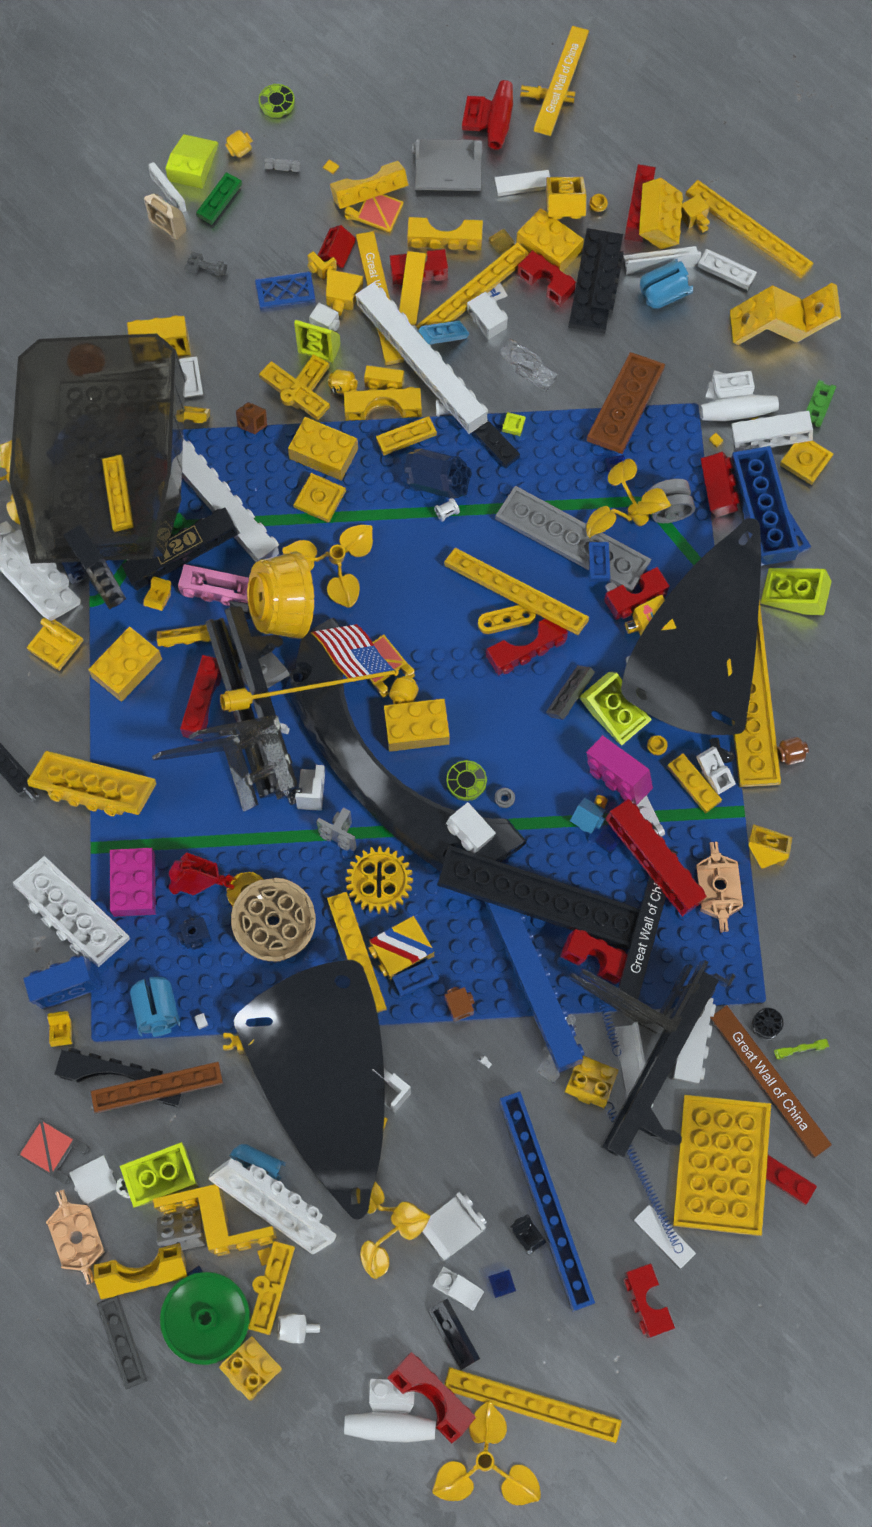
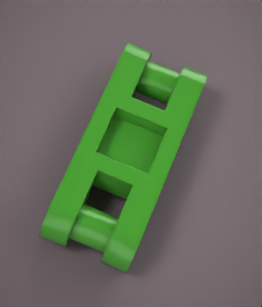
M818 380L806 410L810 413L811 422L818 428L821 427L837 387L833 384L831 386L824 384L822 380ZM820 391L827 392V396L819 394Z

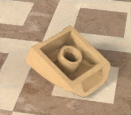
M158 194L145 196L144 201L149 221L178 240L186 231V221L183 213Z

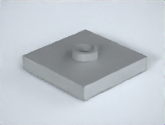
M272 652L258 659L267 688L290 675L288 670ZM242 668V669L240 670V672H241V675H242V678H243L244 683L248 686L247 680H246V677H245V674H244V671H243V668Z

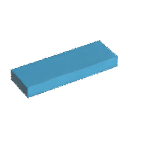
M459 320L421 326L418 330L429 345L467 339L469 336V332Z

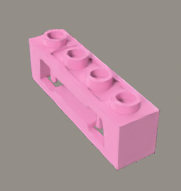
M184 564L178 584L179 591L183 596L189 598L194 596L200 597L208 602L213 600L219 601L227 606H230V601L248 603V577Z

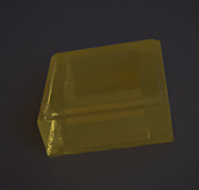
M505 229L489 237V242L499 254L515 245V241Z

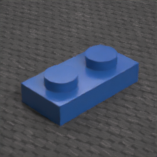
M589 542L590 582H610L609 542Z
M431 960L393 976L392 980L400 997H403L439 981V977Z

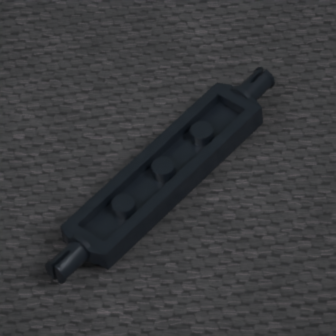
M0 743V774L19 795L26 793L32 801L36 800L35 797L38 798L39 794L27 782L30 775Z

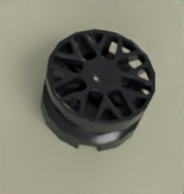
M773 1008L759 1010L751 1023L754 1034L764 1040L775 1038L784 1025L782 1015Z

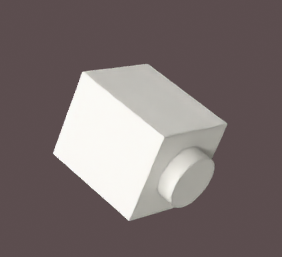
M321 303L317 304L309 316L310 324L336 331L340 325L338 312Z

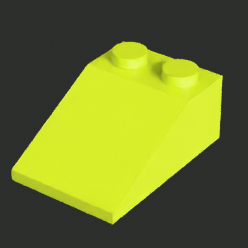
M183 134L172 150L165 168L168 180L203 189L218 147V142Z
M295 320L294 326L298 353L311 357L314 354L325 361L334 363L341 345L340 334L326 328Z
M769 568L761 603L804 615H824L832 581L826 569Z
M608 672L580 695L579 699L620 745H623L652 719L646 712L630 703L621 692L622 679L618 673Z
M182 1142L120 1166L133 1208L152 1203L154 1198L199 1187L186 1147Z

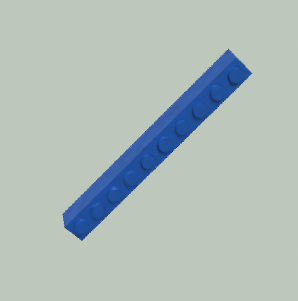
M485 902L558 1073L582 1064V1056H585L581 1044H577L574 1039L576 1032L573 1025H568L566 1017L568 1015L564 1005L560 1006L557 1000L559 998L558 991L549 982V979H551L547 967L543 968L540 961L543 959L539 948L535 949L532 943L534 937L531 930H527L524 925L526 922L524 914Z
M519 1091L502 1097L499 1103L572 1312L594 1305L595 1301L522 1094Z

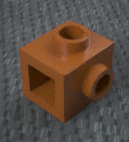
M247 402L236 410L237 427L256 434L267 426L266 409Z
M454 987L447 991L448 994H445V1001L453 1022L474 1015L472 1004H475L471 992L467 993L465 987L461 989Z

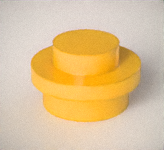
M595 194L589 202L590 208L595 212L604 211L608 205V201L603 194Z
M659 735L652 736L647 743L648 751L657 756L664 754L668 747L666 739Z

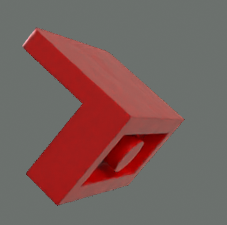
M342 225L332 227L325 237L318 256L323 262L329 261L334 257L337 266L343 268L356 238Z

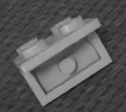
M343 808L340 813L337 812L332 820L333 825L318 818L316 821L318 832L323 839L337 842L338 846L346 851L349 849L355 851V836L347 833L352 824L351 811Z
M200 1209L186 1210L183 1213L173 1215L166 1214L157 1218L158 1246L162 1248L181 1243L182 1250L206 1246Z

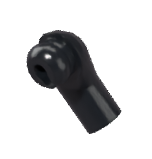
M719 738L709 739L710 748H717L723 763L733 761V753L721 748Z

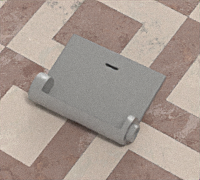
M416 139V143H412V154H416L415 190L481 191L482 140Z

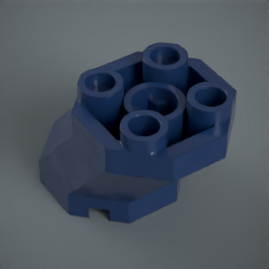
M416 449L414 452L407 454L404 466L405 473H409V478H406L407 483L415 491H425L447 498H459L466 496L468 493L472 472L459 456L452 457L425 449Z

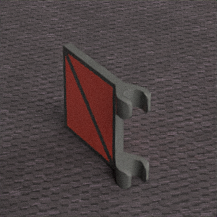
M40 1118L17 1156L67 1185L70 1177L58 1169L72 1147L86 1154L89 1146Z

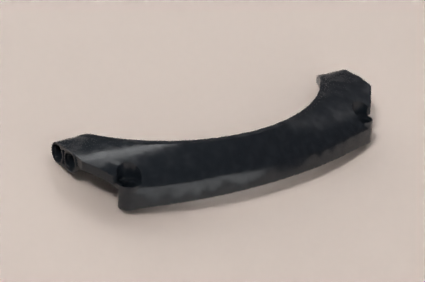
M331 618L314 627L301 639L294 664L296 668L289 675L285 685L286 689L343 679V673L334 664L323 645L311 634L313 631L342 627L335 618ZM343 683L289 693L305 728L326 761L359 802L391 834L440 872L449 845L467 851L462 846L461 840L457 835L451 834L447 828L446 822L456 811L439 805L407 787L376 759L364 743L349 713ZM482 817L496 834L491 841L475 854L502 862L520 850L527 841L508 819Z

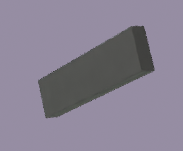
M119 1295L96 1303L125 1389L127 1390L148 1381Z

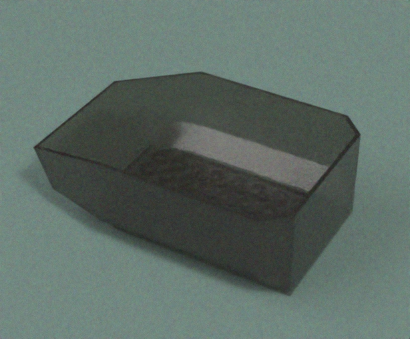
M157 333L38 339L18 356L9 482L31 564L80 562L63 534L80 524L105 561L153 559L165 554L181 503L186 379L176 349ZM121 454L124 462L134 528L114 532L102 459Z

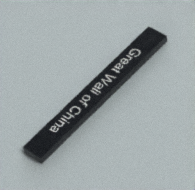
M671 850V852H674L676 855L678 854L677 851ZM650 875L616 993L617 997L634 1003L639 999L666 895Z

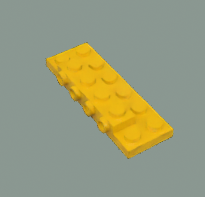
M45 751L27 780L30 787L47 791L53 801L59 802L62 799L75 807L81 804L91 811L100 809L109 816L122 815L123 812L139 815L156 786L155 779L49 751Z

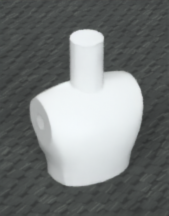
M291 1313L279 1316L278 1340L288 1343H303L306 1333L320 1332V1324H306V1317L303 1313Z

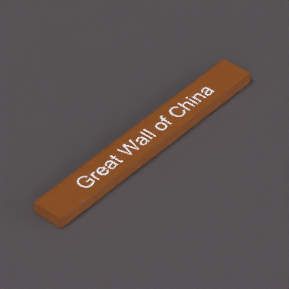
M726 1005L716 1012L714 1017H710L712 1023L812 1157H817L832 1145L730 1008Z

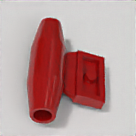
M508 80L500 81L492 101L485 98V96H467L462 130L480 131L488 128V146L494 150L501 149L510 126L513 109V84Z

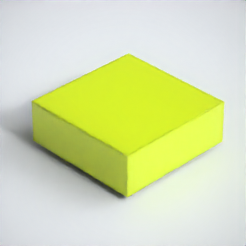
M507 412L502 432L521 436L526 417Z

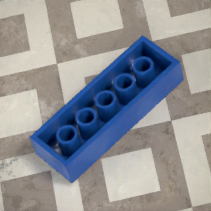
M771 446L733 452L731 456L733 468H731V471L736 480V490L744 519H756L760 525L761 566L795 560L799 552V546Z

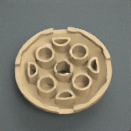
M281 878L259 880L246 887L236 899L231 914L233 934L239 945L251 956L264 961H282L301 952L309 943L316 922L314 906L307 893L297 884ZM271 916H276L279 919V923L270 925L267 920Z

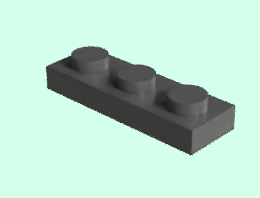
M577 665L546 711L549 717L564 720L595 672L591 667Z

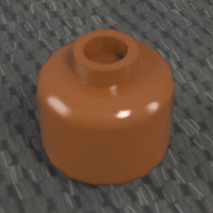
M799 737L783 740L780 742L779 747H777L778 758L780 762H784L788 766L803 762L806 759V754L809 753L808 745L806 742H802Z

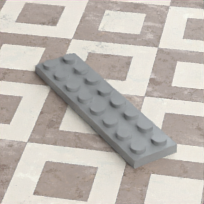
M517 486L513 488L495 516V519L587 570H589V542H609L610 582L615 583L617 586L624 585L630 593L633 592L638 584L640 575L644 574L651 563L650 558L604 533L595 534L589 538L586 531L587 524Z

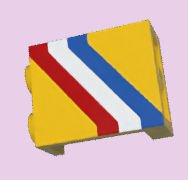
M414 916L370 939L371 946L368 948L372 957L379 959L381 963L379 969L384 977L388 975L390 981L396 973L425 957L427 960L434 957V950Z

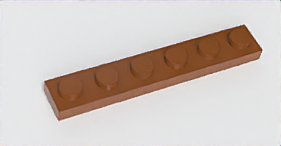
M214 1062L91 1091L94 1112L100 1113L223 1084L219 1062Z

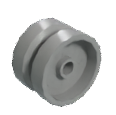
M665 480L649 489H662L671 503V507L652 513L655 522H677L690 516L695 511V504L690 496L691 489L687 480Z

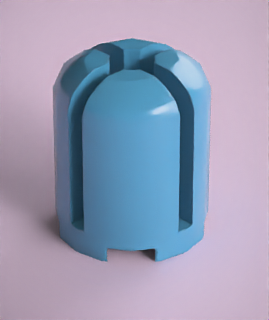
M675 259L641 277L640 290L642 296L646 299L648 306L654 310L661 309L693 293V285H688L687 275L689 274L682 261L678 262V259Z
M155 976L149 977L157 1014H155L151 993L145 979L135 983L130 991L137 1030L140 1036H142V1033H152L153 1037L171 1033V1028L177 1024L180 1026L171 983L164 977Z
M247 1144L238 1145L229 1155L233 1160L239 1161L244 1168H248L253 1164L263 1168L267 1175L278 1181L281 1180L280 1174H278L281 1165H286V1162Z

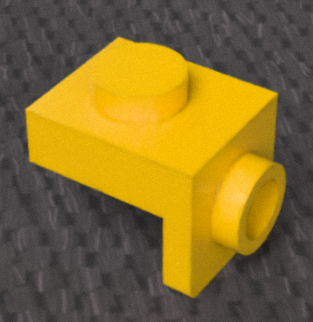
M314 251L307 255L308 268L322 280L327 277L328 269L337 270L334 257L324 263Z
M152 577L151 588L144 598L143 606L163 611L171 596V581Z
M59 1011L47 1014L50 1046L72 1044V1021L69 1012Z

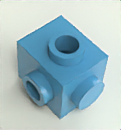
M584 798L575 810L570 822L577 825L582 831L592 833L596 828H601L605 821L603 815L606 810Z

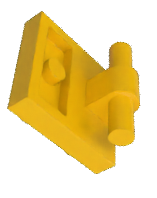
M44 617L40 622L43 625L42 629L26 648L29 652L60 671L84 640L58 621H50Z
M582 1056V1064L574 1067L564 1093L577 1097L578 1101L588 1105L592 1103L605 1108L619 1070Z
M252 1336L219 1366L230 1379V1383L238 1391L240 1390L249 1401H252L257 1396V1393L282 1370L277 1362Z

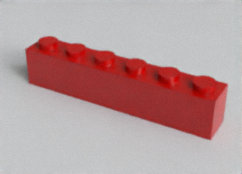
M628 799L609 812L605 820L682 917L704 901L707 897L704 889L694 881L690 871L682 866L677 855L671 852L665 840L655 832L650 821L643 817L636 804Z

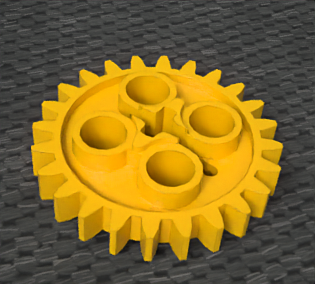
M379 846L378 852H375L370 847L369 854L363 850L362 858L358 855L355 856L357 863L350 862V866L353 869H347V874L350 876L346 877V882L351 884L347 885L346 888L347 890H353L349 894L350 898L356 897L355 904L362 902V910L368 906L369 913L374 908H377L378 914H380L381 908H384L386 913H388L390 906L396 910V903L403 905L402 897L409 898L406 891H412V886L408 885L413 883V878L408 877L412 875V870H406L409 867V862L402 863L404 856L397 858V851L390 854L389 847L385 852H382L381 846ZM378 863H382L380 898L377 897ZM367 866H372L375 870L373 873L367 874L364 872V869ZM389 866L396 869L392 874H387L384 870ZM371 886L374 888V891L371 894H366L363 889ZM391 886L395 888V892L387 894L384 892V889Z

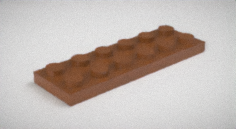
M630 352L587 436V441L623 454L660 380L665 364Z

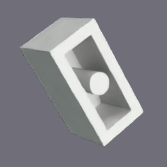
M486 291L467 302L468 315L488 340L507 329V314L504 310L499 309L496 300L492 296L490 297Z
M468 802L451 815L446 822L450 833L454 836L457 835L461 840L462 846L474 854L491 841L496 834Z

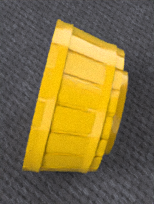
M297 551L284 553L280 556L261 559L253 565L248 581L247 601L252 621L258 631L265 634L298 639L304 638L308 633L314 612V588L308 563L301 553Z

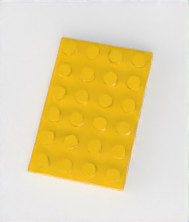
M684 1095L681 1129L682 1143H680L674 1227L762 1236L771 1114L770 1103Z

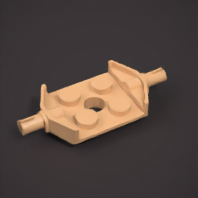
M710 842V857L701 861L695 867L697 869L698 884L704 889L707 896L701 903L700 912L718 918L720 932H728L727 919L743 907L738 862L721 855L718 842ZM715 881H724L726 888L723 890L717 889L714 884Z
M60 1190V1192L55 1193L59 1207L46 1221V1224L51 1232L62 1265L61 1268L81 1271L86 1280V1285L95 1282L91 1270L93 1269L92 1266L105 1251L89 1206L71 1204L67 1201L64 1190ZM76 1231L81 1232V1242L73 1244L71 1235Z

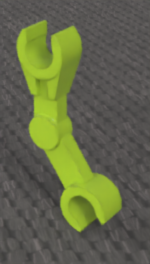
M821 1039L813 1044H801L794 1048L776 1049L774 1053L778 1060L791 1056L796 1052H804L810 1049H816V1051L824 1050L829 1047L827 1039Z

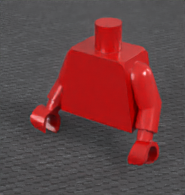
M186 853L180 860L174 862L169 871L171 880L169 890L173 894H178L182 891L196 895L214 884L225 885V887L233 890L235 886L230 883L236 880V878L230 874L226 875V877L219 874L217 863Z

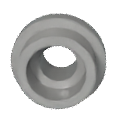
M501 788L496 792L495 802L499 807L509 808L514 804L515 794L511 789ZM507 796L508 801H502L501 797Z

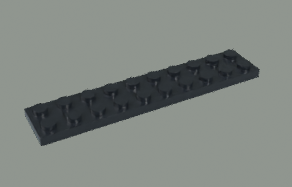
M450 845L447 848L437 886L572 931L575 929L584 930L593 938L601 939L629 949L640 910Z

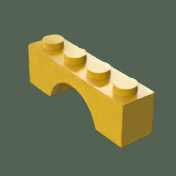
M399 161L381 166L380 171L369 178L360 180L345 178L330 184L333 200L340 209L409 186L405 168Z
M409 217L408 247L481 250L483 220H464L455 230L440 231L432 227L427 218Z
M407 387L406 389L388 388L387 390L369 389L368 391L350 390L349 392H344L346 421L365 420L367 414L379 406H389L396 409L402 418L422 417L420 388Z
M181 1243L159 1248L156 1258L150 1264L140 1268L125 1267L116 1260L94 1265V1281L100 1299L158 1286L188 1276Z

